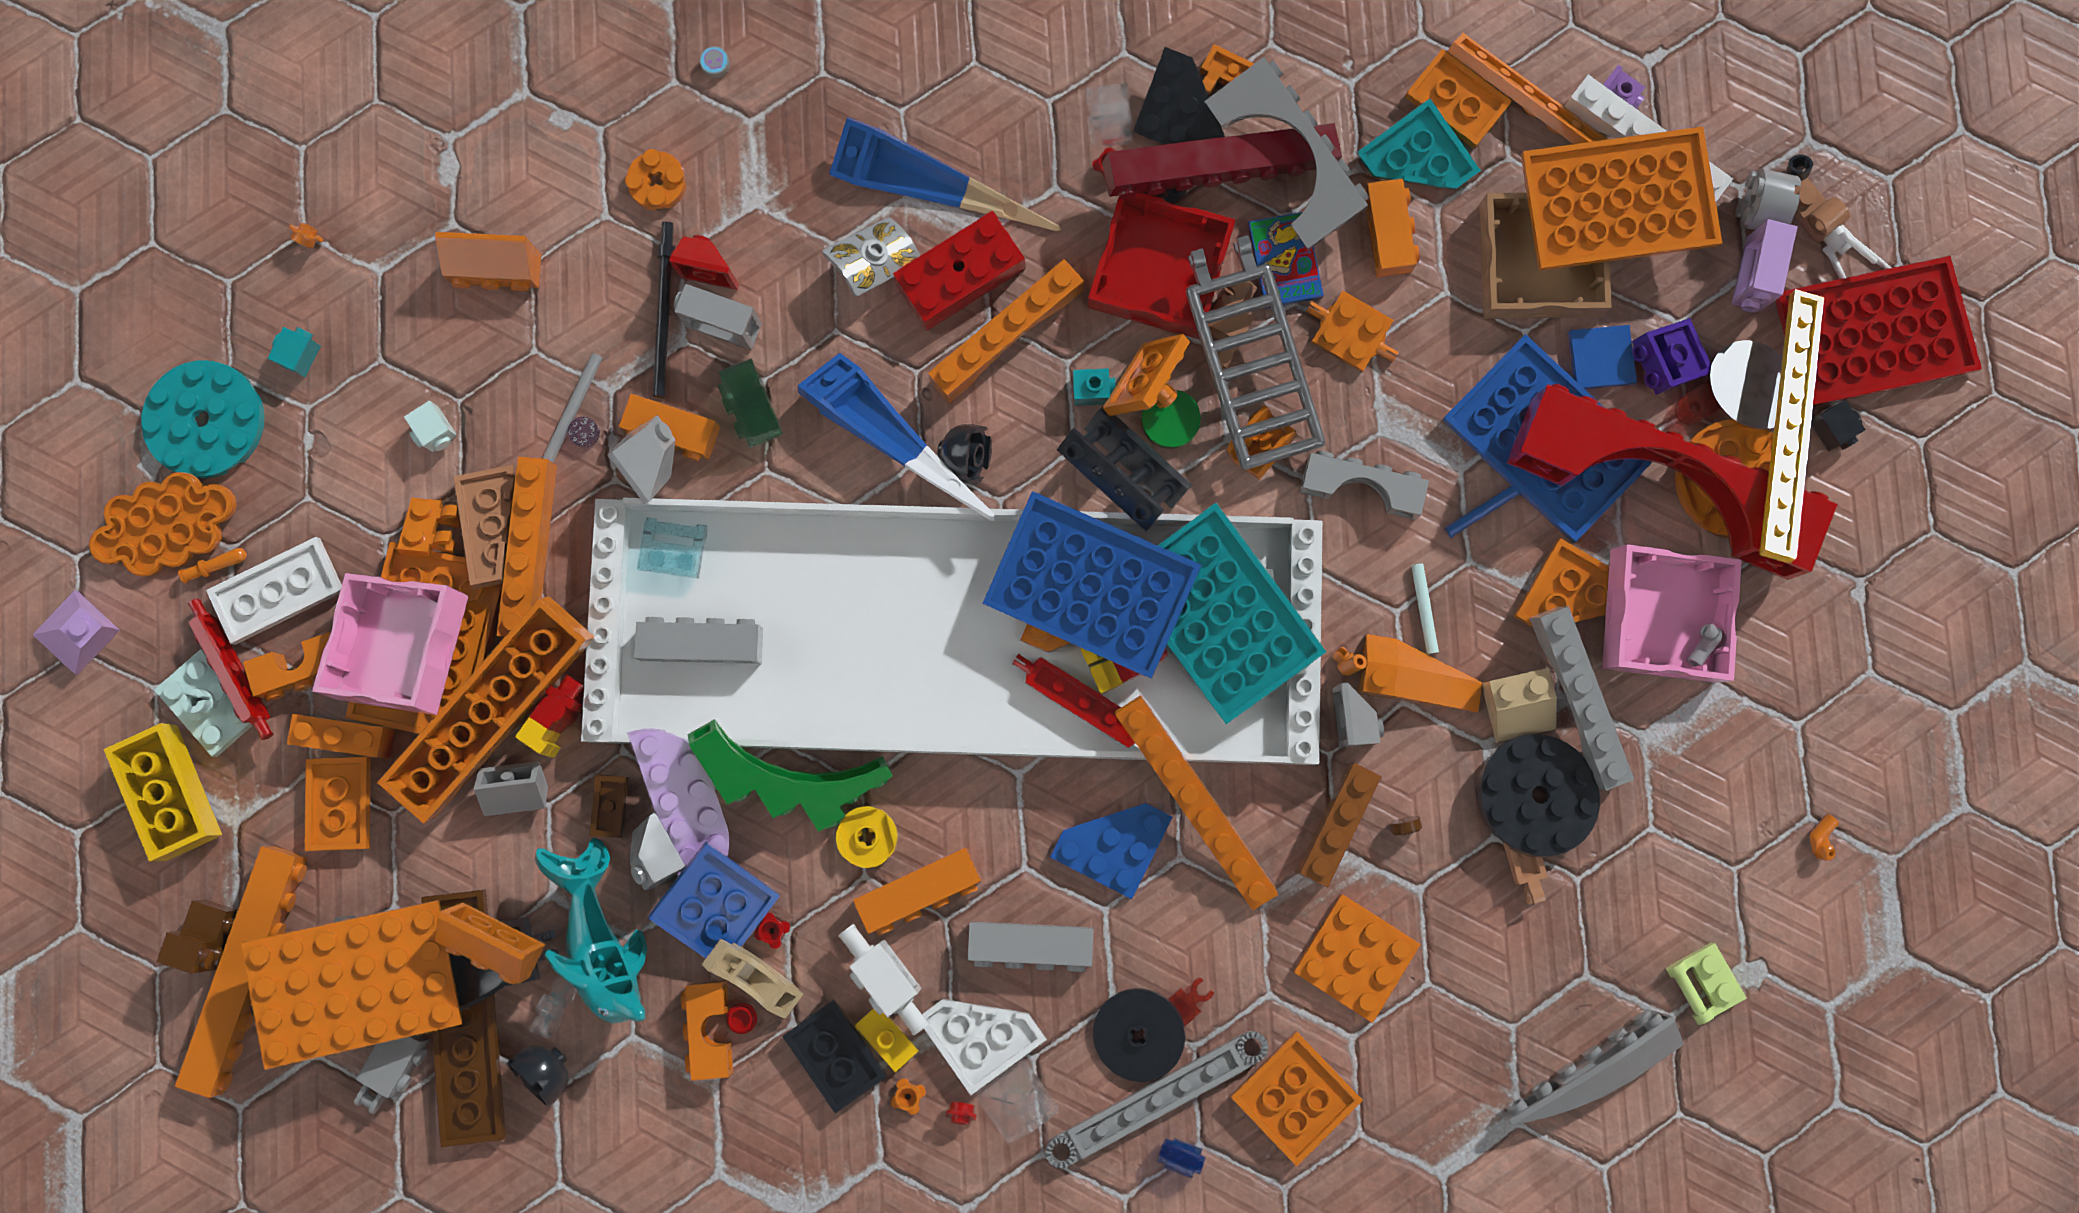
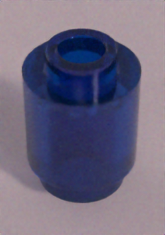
M1165 1138L1157 1162L1164 1164L1163 1168L1192 1179L1194 1173L1200 1175L1206 1157L1201 1155L1202 1148L1177 1138H1173V1140Z

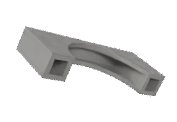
M1263 57L1208 98L1205 103L1223 129L1244 119L1271 118L1291 126L1307 141L1316 161V185L1308 206L1291 223V226L1307 249L1310 250L1367 209L1368 204L1365 201L1369 196L1360 183L1354 186L1348 176L1352 172L1345 161L1341 159L1337 162L1331 153L1335 147L1326 134L1320 137L1314 127L1318 123L1310 111L1307 109L1305 112H1302L1297 104L1301 99L1291 85L1286 88L1279 78L1283 76V73L1273 60L1268 63L1265 57Z

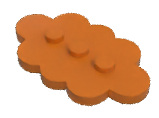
M184 472L170 474L164 479L162 484L151 481L143 482L136 487L133 495H118L107 502L103 513L106 525L98 528L91 535L89 540L90 553L94 559L103 564L112 565L123 562L129 572L141 577L155 575L161 571L164 565L168 567L184 566L190 561L193 553L206 554L217 549L222 538L219 524L230 519L235 513L237 506L236 498L227 487L217 484L203 486L197 477Z

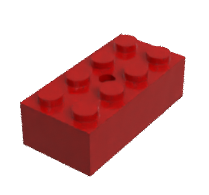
M992 210L893 272L895 284L926 331L1025 270V257ZM957 268H964L960 272L955 271Z

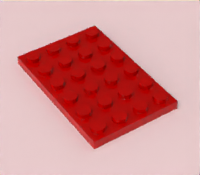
M1951 256L1795 288L1796 290L1824 297L1812 407L1969 374L1982 369ZM1795 289L1784 291L1783 295L1775 300L1784 337L1789 297Z

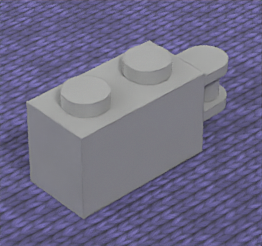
M422 1034L376 1044L356 1078L363 1086L356 1096L354 1104L357 1106L364 1105L369 1108L368 1112L373 1115L378 1111L385 1098H390L399 1093L402 1094L412 1080V1077L409 1075L414 1066H419L426 1057L428 1050L425 1047L430 1039ZM371 1089L378 1093L376 1097L369 1093Z

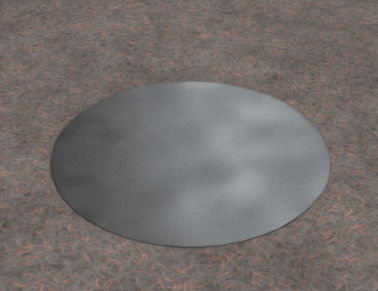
M1737 341L1731 343L1716 355L1710 373L1711 386L1719 405L1730 417L1748 427L1756 429L1774 428L1782 355L1771 347L1756 341Z

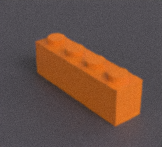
M967 847L866 893L854 899L853 902L867 933L875 931L877 936L894 929L892 923L901 918L907 923L922 916L920 910L929 905H932L933 910L950 903L948 896L959 892L961 897L978 890L976 883L982 880Z

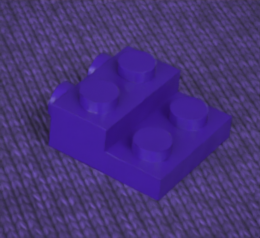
M1690 318L1646 332L1631 341L1633 344L1632 355L1636 361L1641 362L1646 373L1644 376L1645 384L1648 388L1654 390L1655 395L1673 390L1685 383L1708 376L1711 373L1712 365Z

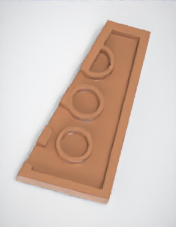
M514 465L453 476L469 581L473 590L503 584L516 473Z

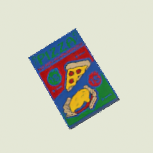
M1303 212L1248 222L1256 266L1270 265L1283 305L1322 299L1324 296L1314 247L1308 250L1291 226V223ZM1261 277L1259 278L1261 293L1263 296L1267 295Z

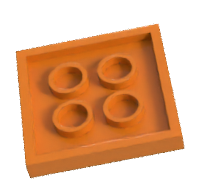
M1340 893L1292 972L1373 1023L1421 944Z
M1297 1031L1291 1034L1230 1095L1296 1167L1363 1101Z

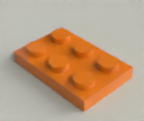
M1444 49L1440 50L1405 95V98L1417 107L1430 98L1456 136L1473 149L1477 147L1512 102V100Z
M371 757L306 759L305 851L370 849Z

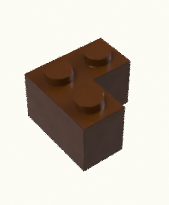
M192 900L181 931L166 933L156 963L190 974L217 970L238 910L209 900Z

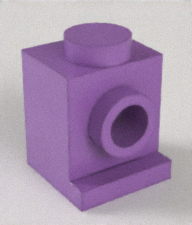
M1617 65L1603 85L1637 109L1645 98L1640 95L1645 86L1623 72V67Z

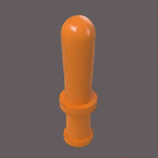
M235 548L208 561L200 560L197 562L198 565L178 570V575L184 584L201 576L206 578L211 575V572L243 562L247 557V553L242 548Z

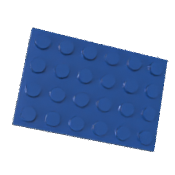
M1525 334L1456 404L1442 421L1511 486L1516 488L1566 538L1575 543L1652 462L1637 459H1619L1603 462L1583 470L1578 476L1563 486L1506 463L1532 398L1547 384H1559L1568 388L1569 393L1578 397L1588 396L1595 399Z
M1032 491L982 604L1152 679L1202 565Z

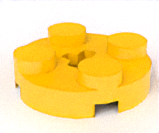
M871 806L858 807L848 812L840 822L836 832V844L840 854L851 864L861 868L876 867L886 862L895 852L898 842L897 827L893 819L885 811ZM864 828H868L869 832L875 833L876 838L872 839V845L867 846L865 842L859 841V836L863 835Z

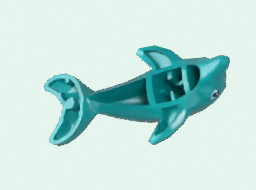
M592 838L586 851L577 859L559 856L544 848H537L534 860L538 869L550 881L572 895L566 933L567 957L547 950L544 957L556 973L576 988L583 1002L601 1020L611 1024L623 1023L629 1020L635 1022L644 1021L646 1013L640 1002L641 996L636 977L645 963L647 944L643 931L636 929L622 947L607 923L595 892V887L609 866L610 856L607 847L601 840Z

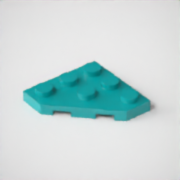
M1430 98L1356 153L1374 178L1387 180L1403 179L1406 183L1452 190L1457 189L1481 171Z

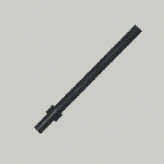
M662 222L661 244L658 245L657 249L660 268L653 397L657 398L665 397L672 268L669 260L676 248L673 245L674 223Z

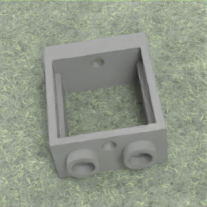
M685 284L682 292L679 291L674 300L675 313L686 328L752 351L762 326V322L753 307Z

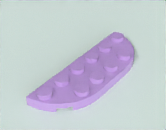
M650 728L627 732L654 811L685 867L705 841L727 856L729 833L713 783L690 748L688 741L661 729ZM683 868L680 872L677 873V876H679V875L681 874V872L684 870V868Z

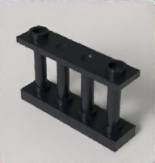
M1103 407L1097 411L1084 428L1088 432L1083 436L1077 429L1073 428L1057 448V451L1146 532L1165 511L1160 506L1163 502L1172 509L1193 486L1116 415L1109 416ZM1096 441L1110 452L1107 456L1093 445ZM1120 461L1132 474L1127 476L1115 464ZM1142 481L1155 494L1150 497L1138 484Z

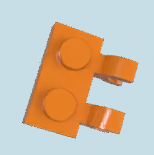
M1214 44L1200 69V73L1206 76L1203 84L1209 97H1211L1217 82L1226 86L1254 65V63Z
M411 497L397 547L399 554L430 558L432 550L454 553L456 541L451 540L452 532L437 530L439 524L461 528L458 505L443 506L441 500Z

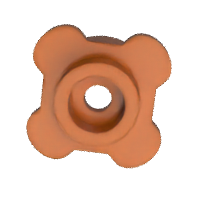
M301 222L298 226L290 224L288 227L293 231L290 238L305 247L314 248L316 241L323 242L324 240L316 235L318 230L308 224Z
M902 1078L897 1082L898 1089L895 1096L890 1100L891 1105L895 1109L900 1108L908 1111L911 1115L917 1114L920 1110L919 1102L921 1097L925 1096L926 1089L921 1084L916 1086L909 1083L908 1079ZM910 1094L911 1098L906 1099L905 1095Z

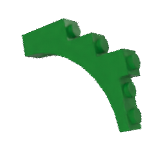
M715 719L687 734L690 748L727 805L733 801L740 802L746 799L751 794V791L755 789L772 818L791 813L796 808V805L801 803L818 832L825 828H833L840 823L841 819L845 817L842 805L856 802L863 793L872 788L882 787L888 782L889 778L893 777L890 767L883 756L861 766L838 772L808 773L791 771L768 764L746 752L734 742Z

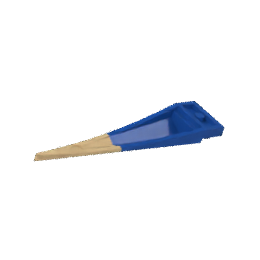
M850 117L846 118L829 175L861 187L914 197L984 214L993 210L997 217L1054 231L1061 230L1059 225L886 131Z

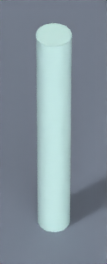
M1415 564L1411 567L1427 654L1439 653L1424 564Z

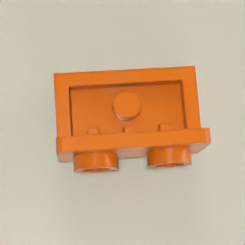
M1263 405L1250 416L1247 425L1274 418L1275 416L1272 415L1267 406ZM1286 426L1246 438L1244 441L1249 456L1291 444L1298 434L1294 428ZM1231 439L1227 452L1233 463L1240 467ZM1275 461L1245 471L1260 480Z

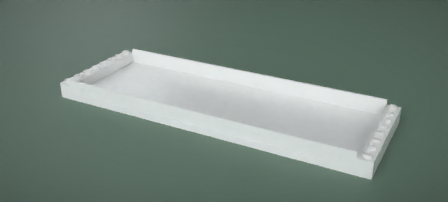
M623 498V500L595 499L588 631L595 638L586 649L581 741L631 744L627 732L650 728L666 730V732L688 741L687 734L715 719L725 733L742 748L1147 760L1136 744L1130 748L1123 746L1025 684L1027 673L1012 665L1014 659L1022 663L1016 659L1018 653L1033 663L1042 657L1100 693L1089 668L1108 661V659H1105L1088 667L1079 646L1072 643L1047 653L1021 642L1020 639L1027 623L982 604L1023 510L990 509L994 513V521H990L971 508L651 499L648 503L644 504L640 498ZM1079 511L1157 546L1198 516L1161 514L1146 532L1126 513ZM1227 516L1265 569H1273L1274 581L1321 643L1322 521L1294 520V518ZM646 617H663L664 622L676 623L677 617L694 618V623H706V618L725 619V624H736L737 619H754L755 624L763 627L762 664L640 661L634 658L636 622H645ZM1168 645L1166 650L1169 656L1158 664L1152 679L1141 675L1103 694L1104 697L1120 707L1142 695L1188 762L1283 765L1319 764L1321 657L1228 724L1224 723Z

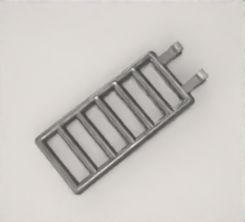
M1248 235L1237 238L1236 243L1233 244L1242 271L1212 280L1207 269L1203 249L1192 251L1190 253L1191 256H1188V261L1194 272L1197 284L1186 288L1187 299L1238 462L1244 470L1314 450L1325 445V437L1272 269L1268 264L1256 266ZM1262 277L1267 295L1204 313L1199 295ZM1271 306L1276 323L1213 341L1208 324ZM1280 335L1285 352L1222 370L1218 352ZM1289 363L1293 381L1231 399L1226 381ZM1298 392L1303 409L1240 427L1235 410ZM1307 421L1312 438L1249 456L1244 439Z

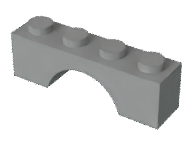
M1316 451V454L1311 453L1308 456L1299 493L1329 499L1343 485L1362 483L1372 487L1380 494L1385 503L1386 513L1413 520L1418 519L1422 515L1429 480L1421 479V474L1411 471H1405L1404 474L1392 472L1391 467L1380 464L1370 467L1363 465V461L1356 458H1345L1344 461L1333 458L1334 454L1326 451Z

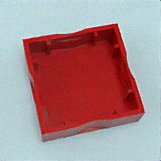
M1137 193L1134 197L1128 199H1120L1118 197L1109 228V237L1104 253L1099 260L1088 297V308L1200 340L1186 295V288L1197 284L1194 272L1188 261V256H1191L1190 253L1192 251L1203 249L1211 280L1218 278L1236 219L1197 208L1180 207L1162 198L1144 193ZM1215 291L1199 295L1204 313L1209 312Z

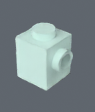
M430 400L404 416L413 430L409 434L419 448L423 446L432 452L435 450L440 451L448 447L452 442L451 440L457 436L440 408Z

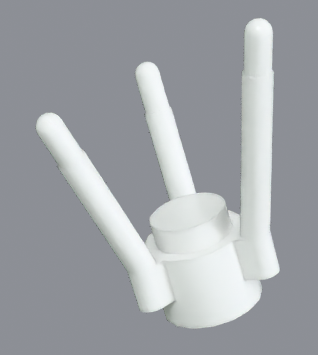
M1843 224L1823 240L1827 246L1822 251L1829 257L1839 279L1846 278L1835 253L1838 252L1840 255H1843L1852 247L1871 263L1879 265L1884 270L1892 268L1857 240Z

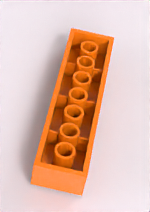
M550 596L539 598L377 783L423 824L436 818L546 694L547 688L550 685L553 686L595 636Z

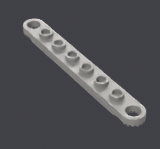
M1246 1031L1052 1137L1046 1145L1045 1152L1048 1162L1056 1168H1066L1243 1072L1265 1058L1268 1053L1267 1040L1259 1032ZM1250 1038L1259 1040L1261 1044L1259 1053L1254 1056H1249L1244 1052L1243 1046L1247 1039ZM1058 1143L1067 1144L1070 1149V1155L1065 1160H1058L1052 1154L1053 1147Z

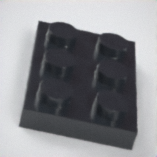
M835 999L782 1036L835 1114L887 1076Z

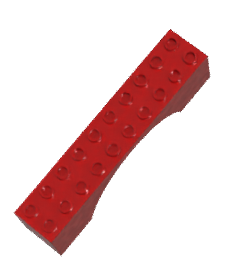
M1547 384L1532 398L1507 459V464L1560 486L1565 485L1578 476L1583 470L1612 460L1637 459L1667 466L1692 480L1716 506L1728 532L1731 557L1786 580L1812 572L1838 505L1828 500L1829 497L1826 494L1803 490L1796 559L1791 563H1786L1760 555L1769 471L1759 467H1747L1741 464L1742 461L1734 456L1718 455L1712 452L1713 449L1705 444L1696 443L1694 445L1689 443L1678 433L1660 431L1649 421L1642 419L1636 421L1626 417L1627 414L1620 409H1607L1597 405V400L1588 396L1578 397L1569 393L1568 388L1559 384Z

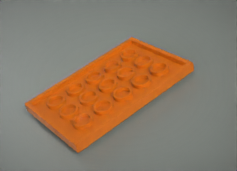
M1703 126L1523 151L1521 154L1538 271L1719 247L1722 244Z
M390 542L381 578L400 583L413 581L445 585L468 596L438 714L488 657L500 609L503 584L473 590L470 586L465 557L432 551L430 558L400 555L397 550L398 543ZM349 702L345 718L420 734L436 715Z
M439 900L242 942L241 948L264 1070L461 1025L463 1022L450 954L443 949L444 945L435 941L437 917L441 911Z

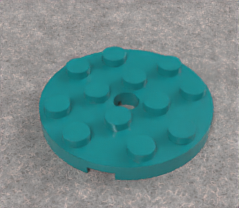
M198 360L187 362L165 373L149 391L141 415L143 438L154 458L173 472L189 473L198 479L223 476L239 463H244L258 446L264 428V407L260 395L257 394L250 380L239 371L216 361ZM203 412H207L209 415L208 423L205 426L199 427L195 417H198Z

